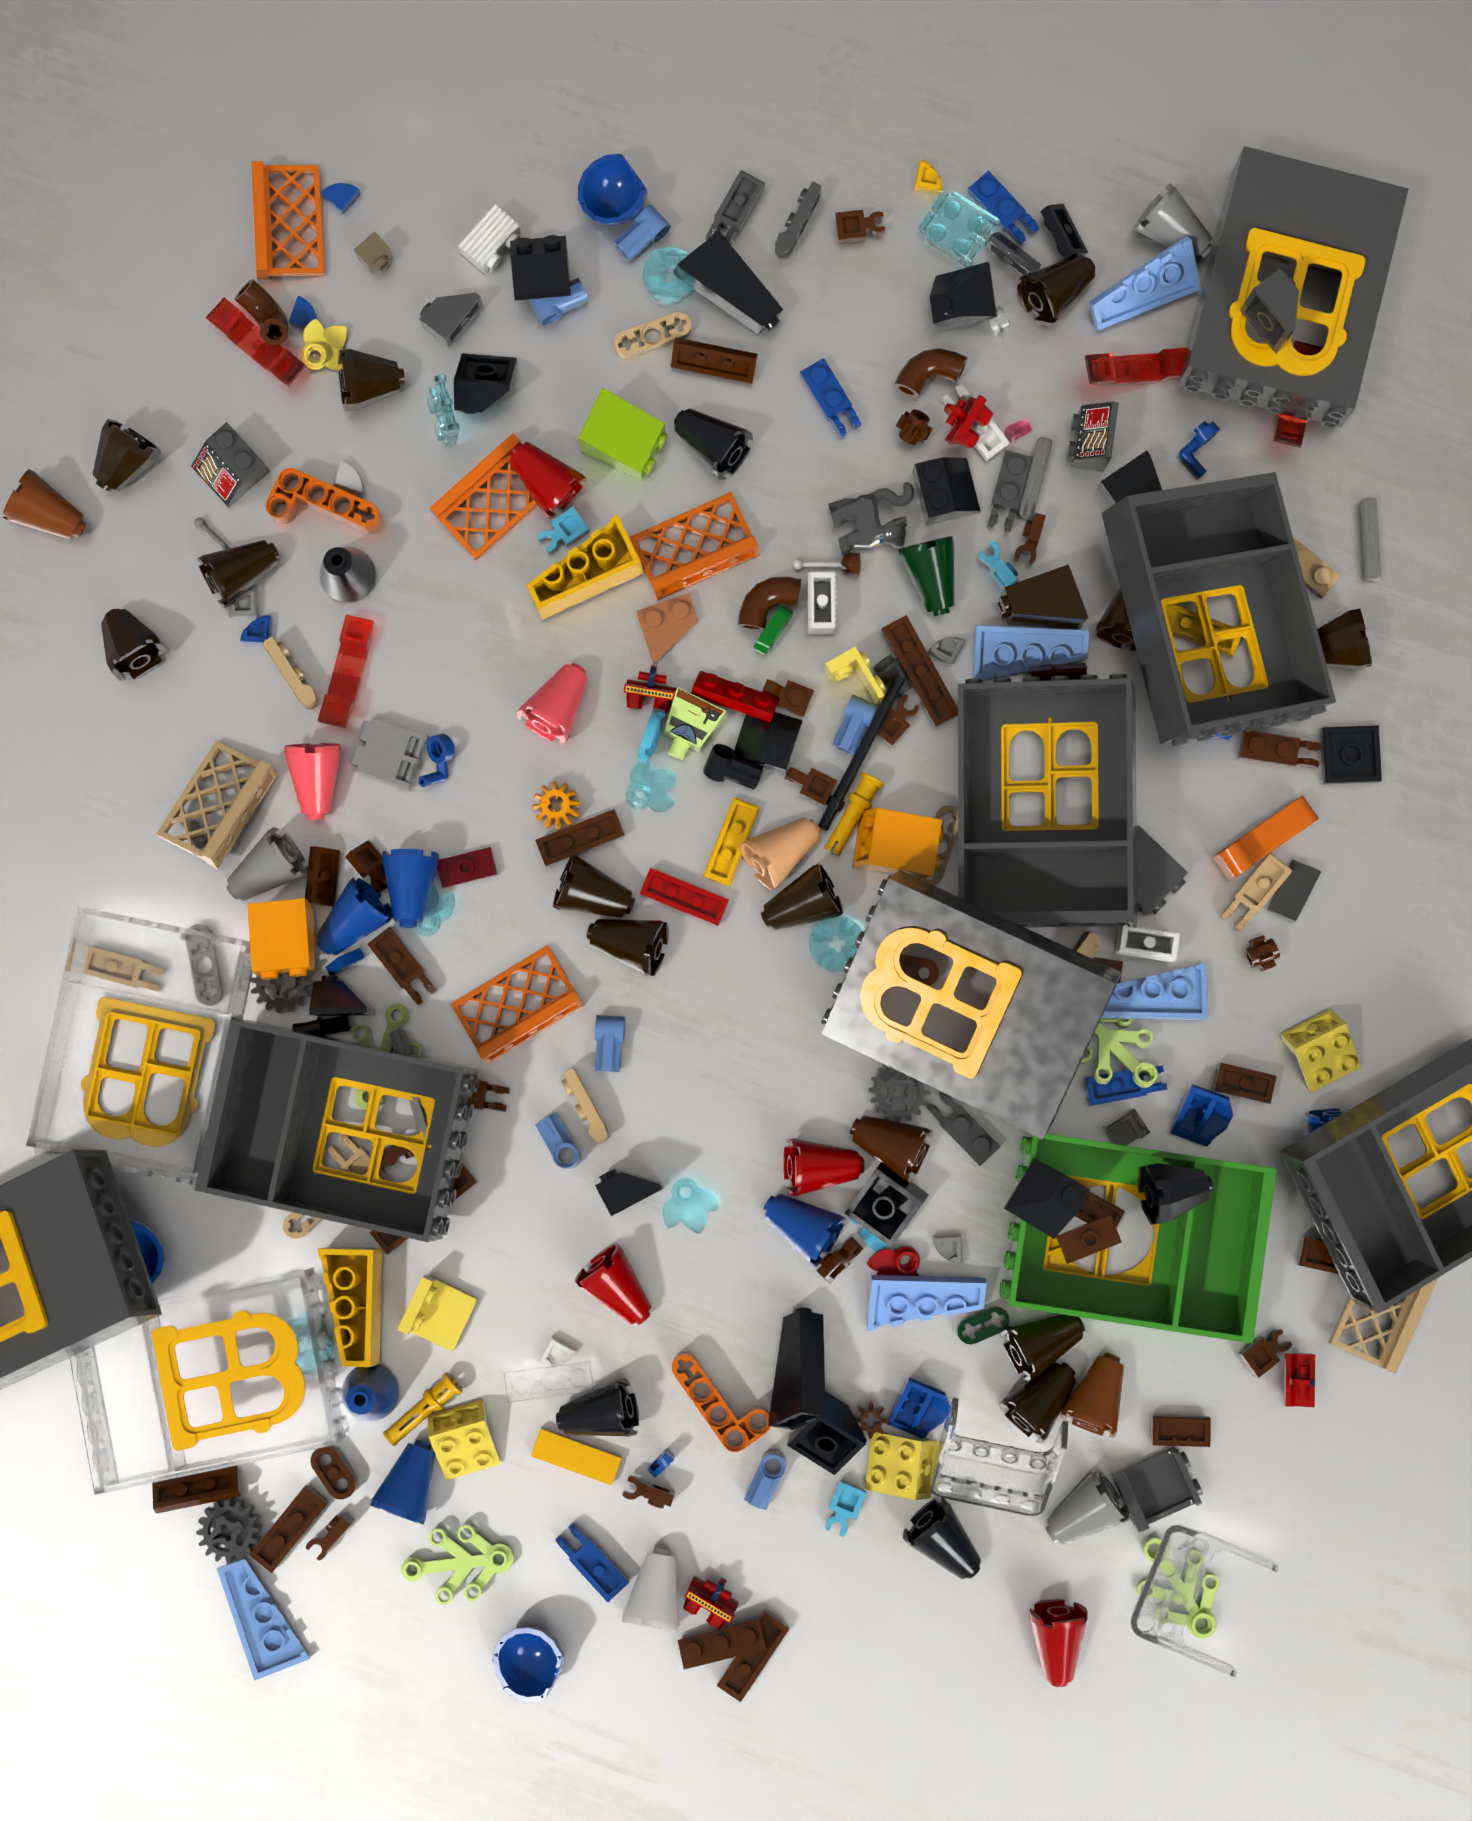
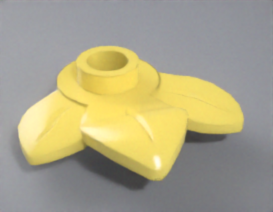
M317 319L312 320L305 327L303 333L305 346L301 351L302 362L312 370H319L324 367L335 371L343 369L342 364L338 365L339 350H343L342 348L346 342V327L331 326L323 329V326ZM312 351L320 353L321 357L318 361L311 360L310 353Z

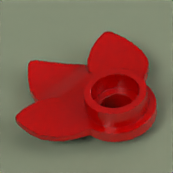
M901 1246L895 1251L881 1249L874 1253L867 1261V1266L877 1271L876 1275L918 1276L917 1268L920 1264V1257L918 1252L910 1246ZM904 1255H908V1263L901 1264V1258Z

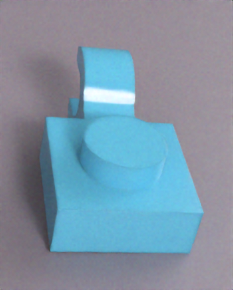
M992 541L989 544V547L993 550V556L988 557L984 552H978L979 560L989 567L990 573L1003 588L1019 581L1016 569L1009 562L1005 564L1002 559H999L1000 548L995 542Z

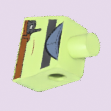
M677 688L664 730L666 736L674 739L668 754L683 761L689 747L701 752L724 721L726 710Z

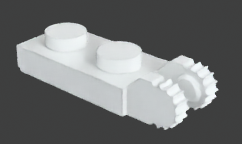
M963 384L956 387L958 396L967 403L972 395ZM948 394L942 397V402L945 406L947 403L956 405L953 398ZM992 418L986 426L982 427L974 421L970 429L980 435L975 447L986 462L1010 444Z

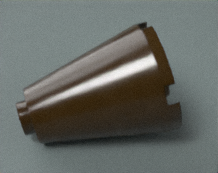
M1078 255L1023 275L1019 279L1021 283L1017 285V292L1027 313L1031 310L1037 316L1033 320L1043 326L1052 325L1095 278V265L1090 258Z
M265 540L205 554L197 558V561L202 564L199 566V569L212 594L219 593L222 599L218 600V603L223 608H226L278 565L277 559L280 558V555L272 542L268 544Z
M1119 586L1096 626V631H1098L1097 637L1113 647L1121 649L1122 644L1131 646L1130 651H1136Z
M572 855L561 875L559 890L556 889L553 907L564 911L622 918L625 913L630 914L635 898L631 897L632 891L582 858Z
M818 863L765 903L761 916L768 928L772 926L774 930H780L835 918L844 912L839 895L835 896L833 890L835 886L824 867Z
M597 919L594 924L591 923L589 925L587 940H590L591 947L646 976H655L660 969L665 956L664 953H661L663 944H668V923L661 920Z
M1061 1314L1008 1326L1002 1329L1001 1337L1007 1336L1008 1342L1003 1345L1014 1369L1018 1374L1024 1372L1027 1375L1024 1380L1030 1382L1081 1341L1085 1327L1080 1317Z
M1054 1362L1037 1378L1026 1382L1002 1399L999 1403V1408L1005 1407L1008 1410L1005 1413L1006 1418L1023 1434L1030 1437L1033 1433L1039 1437L1035 1442L1043 1444L1077 1382L1074 1377L1076 1373L1065 1362L1061 1364Z

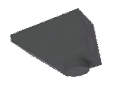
M477 293L436 297L432 303L429 302L423 307L419 320L426 331L449 348L480 310L483 303L480 295Z

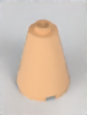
M803 817L745 840L740 845L741 854L747 866L753 865L758 872L754 875L757 880L769 890H773L780 886L819 842L821 831L814 820H808Z

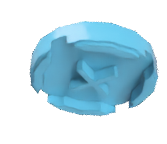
M654 708L641 742L637 761L646 764L650 763V757L654 754L661 735L662 725H660V719H665V710Z

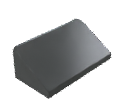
M1000 232L991 234L988 238L986 249L1021 276L1040 269L1041 264Z
M1292 860L1288 866L1293 871L1277 889L1267 908L1268 911L1291 923L1297 921L1321 874L1320 870Z

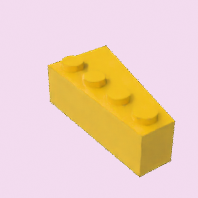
M618 514L612 517L610 522L600 530L598 528L589 535L590 538L580 546H575L567 553L568 555L561 561L552 564L526 585L542 620L644 573L641 561Z
M318 1248V1256L321 1259L324 1271L322 1273L324 1284L327 1285L330 1300L328 1302L330 1313L333 1314L335 1323L334 1332L341 1365L343 1367H372L379 1365L383 1249Z

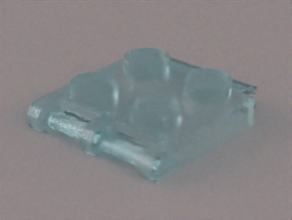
M942 191L932 206V210L938 216L929 211L918 227V230L924 234L923 240L965 267H970L973 265L972 259L980 247L983 248L986 245L987 236L993 227L999 225L1000 220L957 192L953 191L950 195ZM989 223L983 234L979 236L980 233L983 231L985 225ZM975 243L976 245L967 257L966 255L968 254L972 245Z
M440 374L434 377L433 387L429 388L430 397L427 400L430 413L435 414L437 424L434 425L438 441H443L445 447L456 445L460 428L459 424L456 423L453 401L449 397L446 375Z

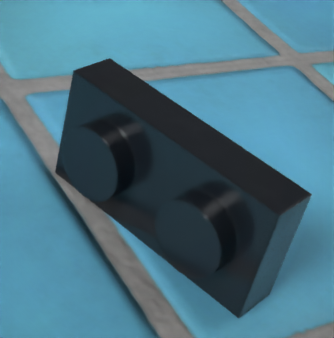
M1064 204L1048 205L1040 211L1046 228L1051 232L1057 243L1058 252L1065 260L1078 255L1084 256L1088 253Z

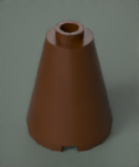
M864 1115L861 1120L856 1118L851 1127L850 1134L853 1135L852 1141L902 1180L910 1183L913 1179L909 1175L911 1172L917 1175L927 1155L930 1145L925 1142L927 1136L933 1137V1130Z

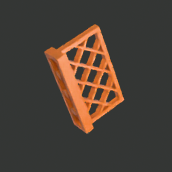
M251 161L257 279H268V276H324L319 165H263V161ZM269 174H282L288 181L277 190L269 182ZM301 174H314V183L307 190L296 181ZM291 184L302 193L294 203L282 194ZM270 190L274 193V195L271 198ZM313 190L315 192V198L310 194ZM278 197L289 207L280 217L270 209V205ZM306 197L315 205V210L308 217L297 208ZM292 211L304 220L295 230L283 221ZM315 216H316V224H314V223L311 221ZM271 217L276 220L272 225ZM279 224L290 233L281 244L272 237V231ZM307 224L317 234L309 244L298 235ZM293 238L305 247L296 257L284 248ZM272 243L277 247L273 252ZM316 243L317 251L314 248H312ZM280 251L291 260L285 268H273V258ZM308 251L318 259V268H306L300 262Z
M514 433L506 438L430 507V512L448 529L475 560L537 505L534 499L529 503L530 493L528 490H510V475L517 474L514 470H511V464L509 463L511 456L509 452L517 443L521 442ZM508 463V470H500ZM495 473L507 474V490L490 489V478ZM487 482V489H481L480 487ZM474 492L487 493L486 509L469 508L470 496ZM490 493L507 494L506 510L489 509ZM510 494L526 495V507L521 511L509 510ZM466 500V508L459 507ZM453 511H466L465 527H453L446 518ZM469 512L486 513L485 529L468 528ZM489 513L506 514L505 526L500 530L488 529ZM509 514H517L509 521ZM458 531H465V539ZM468 532H485V544L477 551L468 543ZM488 533H496L488 540Z
M732 492L629 537L657 600L760 555L754 535L752 536ZM730 502L733 511L729 519L715 515L719 506ZM700 515L708 518L704 530L690 526L694 517ZM735 516L739 522L734 521ZM713 520L727 524L722 536L708 532ZM731 526L742 529L746 536L738 541L727 538ZM671 527L683 529L678 542L664 537L667 529ZM687 531L701 535L696 548L683 544ZM706 537L720 542L717 550L711 553L701 550ZM647 538L657 540L653 553L642 550L638 542ZM662 542L676 547L671 559L657 555ZM680 549L694 553L690 562L683 564L675 561ZM645 557L650 558V560H649L648 563H647ZM655 560L669 564L665 573L656 577L653 576L651 568Z
M547 945L451 1003V1006L476 1047L479 1056L486 1064H489L584 1006ZM545 955L551 961L549 974L534 971L536 961ZM555 969H556L557 973L559 974V976L553 975ZM517 972L528 974L524 989L510 986L512 975ZM533 975L547 978L544 993L529 990ZM552 979L563 982L568 991L558 997L548 994ZM494 986L504 989L500 1004L486 1001L488 990ZM508 990L523 993L519 1008L505 1005ZM528 994L542 997L540 1008L535 1011L524 1009ZM469 1001L479 1003L476 1018L464 1016L460 1007ZM484 1005L498 1008L495 1023L480 1020ZM503 1009L518 1012L514 1024L510 1026L499 1024ZM522 1013L528 1014L527 1016L521 1019ZM468 1021L474 1022L473 1029L471 1028ZM479 1024L493 1027L491 1038L480 1043L476 1036ZM498 1028L504 1029L501 1032L497 1033Z

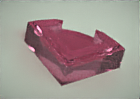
M1022 420L1006 427L1004 435L1012 443L1032 432L1033 429L1028 420Z

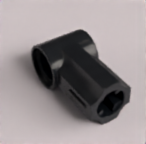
M715 744L704 765L703 773L713 781L722 782L727 779L754 790L759 783L764 766L736 756L735 751L727 745Z

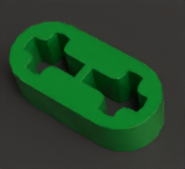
M781 604L757 639L753 649L766 656L794 612Z

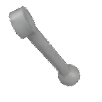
M203 518L195 519V527L202 528L223 549L231 548L205 525Z

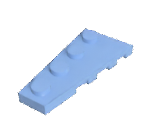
M1185 236L1090 300L1089 304L1094 326L1101 330L1201 290L1191 238Z
M976 625L973 678L986 680L1029 671V666L1057 665L1088 659L1089 630Z
M1206 963L1117 983L1102 1018L1207 1020Z
M871 1275L867 1331L878 1330L877 1327L889 1324L892 1327L904 1325V1321L920 1319V1321L930 1320L935 1315L946 1314L951 1316L982 1310L985 1304L986 1280L985 1278Z
M245 1557L240 1561L236 1560L217 1568L254 1681L310 1659L302 1643Z

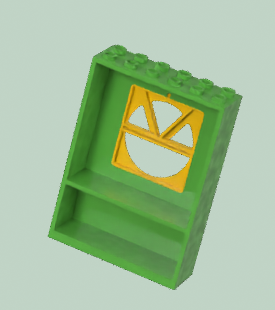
M1027 1133V1136H1022L1020 1153L1024 1154L1023 1164L1017 1166L1016 1182L1020 1181L1031 1160L1035 1158L1087 1188L1105 1186L1104 1200L1115 1205L1117 1187L1135 1195L1140 1201L1146 1200L1145 1193L1138 1192L1139 1167L1160 1163L1203 1170L1206 1176L1209 1175L1212 1180L1213 1192L1210 1193L1209 1200L1176 1219L1166 1223L1154 1224L1153 1242L1145 1258L1130 1270L1112 1275H1105L1109 1248L1097 1252L1094 1271H1086L1074 1262L1066 1263L1056 1238H1051L1015 1216L1014 1222H1009L1007 1239L1012 1240L1010 1251H1005L1003 1268L1007 1269L1006 1280L1001 1279L999 1296L1003 1298V1302L1006 1305L1253 1344L1277 1169L1046 1134L1043 1140Z

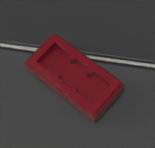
M491 847L440 859L437 867L443 889L498 875Z

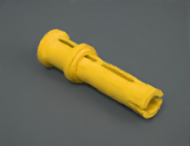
M865 772L861 773L862 779L854 793L849 794L848 800L850 803L827 844L824 846L825 849L831 851L835 842H838L833 851L837 856L841 855L864 810L871 809V801L877 790L884 786L883 782Z
M445 1372L442 1375L443 1379L432 1389L427 1388L424 1391L423 1398L383 1432L384 1437L391 1445L396 1446L401 1439L416 1428L431 1413L443 1410L444 1404L455 1394L460 1395L463 1392L459 1383L449 1373ZM445 1388L448 1389L442 1395H439ZM416 1413H419V1415L415 1419H413L407 1426L402 1428V1426L408 1420H410Z

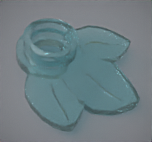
M638 762L630 773L631 784L625 793L626 801L635 809L649 808L655 812L669 810L675 805L671 796L667 794L675 783V773L666 769L653 771L651 763ZM640 790L645 794V797L638 798L635 792Z
M432 886L424 919L427 917L431 919V925L425 928L422 923H417V928H413L415 932L421 936L434 935L439 930L441 921L449 918L454 910V894L445 893L439 896L436 888Z
M681 1178L674 1183L671 1190L672 1197L664 1204L663 1219L667 1228H671L682 1221L690 1230L701 1233L706 1224V1212L719 1209L718 1200L712 1191L699 1188L693 1179ZM682 1187H689L691 1189L689 1197L681 1196L680 1190Z

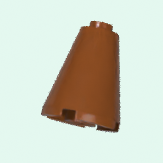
M28 469L19 480L21 484L16 491L13 490L2 514L3 518L7 521L71 540L74 536L79 538L87 524L83 521L84 515L36 472Z
M1110 1353L1097 1356L1062 1409L1060 1417L1066 1420V1417L1069 1416L1073 1418L1072 1425L1097 1435L1103 1436L1104 1431L1110 1432L1109 1438H1114L1118 1428L1124 1365L1120 1363L1121 1359Z

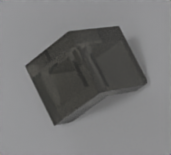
M1135 1108L1128 1109L1102 1126L1111 1142L1118 1145L1127 1146L1134 1140L1142 1139L1150 1133Z

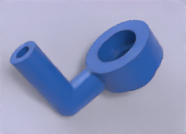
M1204 421L1194 429L1192 433L1195 437L1179 452V457L1198 479L1207 470L1192 454L1208 443L1221 430L1214 421L1209 424Z
M444 733L431 736L427 741V752L431 760L436 763L437 772L420 776L418 783L421 787L444 782L449 777L447 761L453 758L455 746L451 738Z

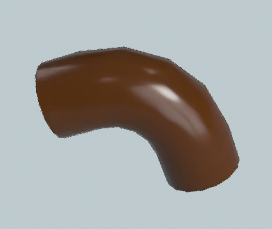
M251 279L238 292L235 301L257 321L260 326L261 338L269 345H280L288 337L289 326L286 315L273 297L254 279Z
M941 348L922 351L909 359L900 371L894 387L904 395L918 398L927 380L933 377H941L957 383L963 373L968 357Z
M771 577L756 584L743 600L737 626L750 630H764L768 612L773 606L778 604L798 605L802 579Z

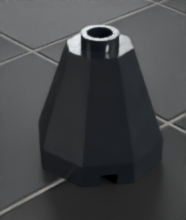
M1160 1163L1139 1167L1138 1192H1144L1146 1200L1140 1202L1142 1210L1151 1225L1166 1223L1176 1219L1209 1200L1210 1193L1213 1192L1212 1180L1209 1175L1206 1176L1203 1170Z

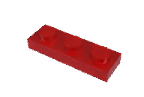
M703 671L699 672L691 694L701 699L770 723L780 699L767 692H761L746 687L741 683L732 682Z
M653 868L649 869L639 893L644 897L716 926H719L729 899Z

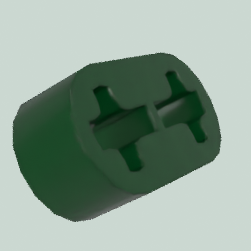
M998 1306L984 1309L962 1319L957 1325V1336L965 1344H976L1001 1333L1002 1329L1008 1327L1009 1315L1003 1308ZM993 1312L1004 1317L1000 1321L1001 1326L996 1327L994 1324L988 1326L984 1324V1322L992 1319L991 1313ZM969 1323L972 1327L981 1324L982 1328L974 1332L975 1337L970 1339L968 1335H962V1332L966 1330L965 1324Z

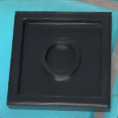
M1379 725L1320 728L1323 785L1382 782Z

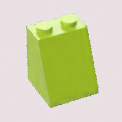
M602 388L582 428L578 441L581 453L643 480L645 473L650 475L656 462L653 456L657 448L660 450L663 448L668 434L665 433V423Z

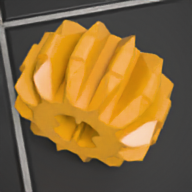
M552 781V790L549 791L545 785H542L541 789L545 795H534V798L541 803L532 805V809L534 811H541L536 816L538 821H542L547 817L544 825L546 828H550L553 821H555L556 829L560 830L562 820L570 826L572 822L568 816H579V813L571 808L580 806L581 802L579 800H571L577 795L575 790H571L566 794L568 790L567 783H563L560 790H558L557 782ZM554 799L557 802L560 799L563 800L560 804L562 809L558 812L555 809L553 812L549 810L552 808L551 802Z

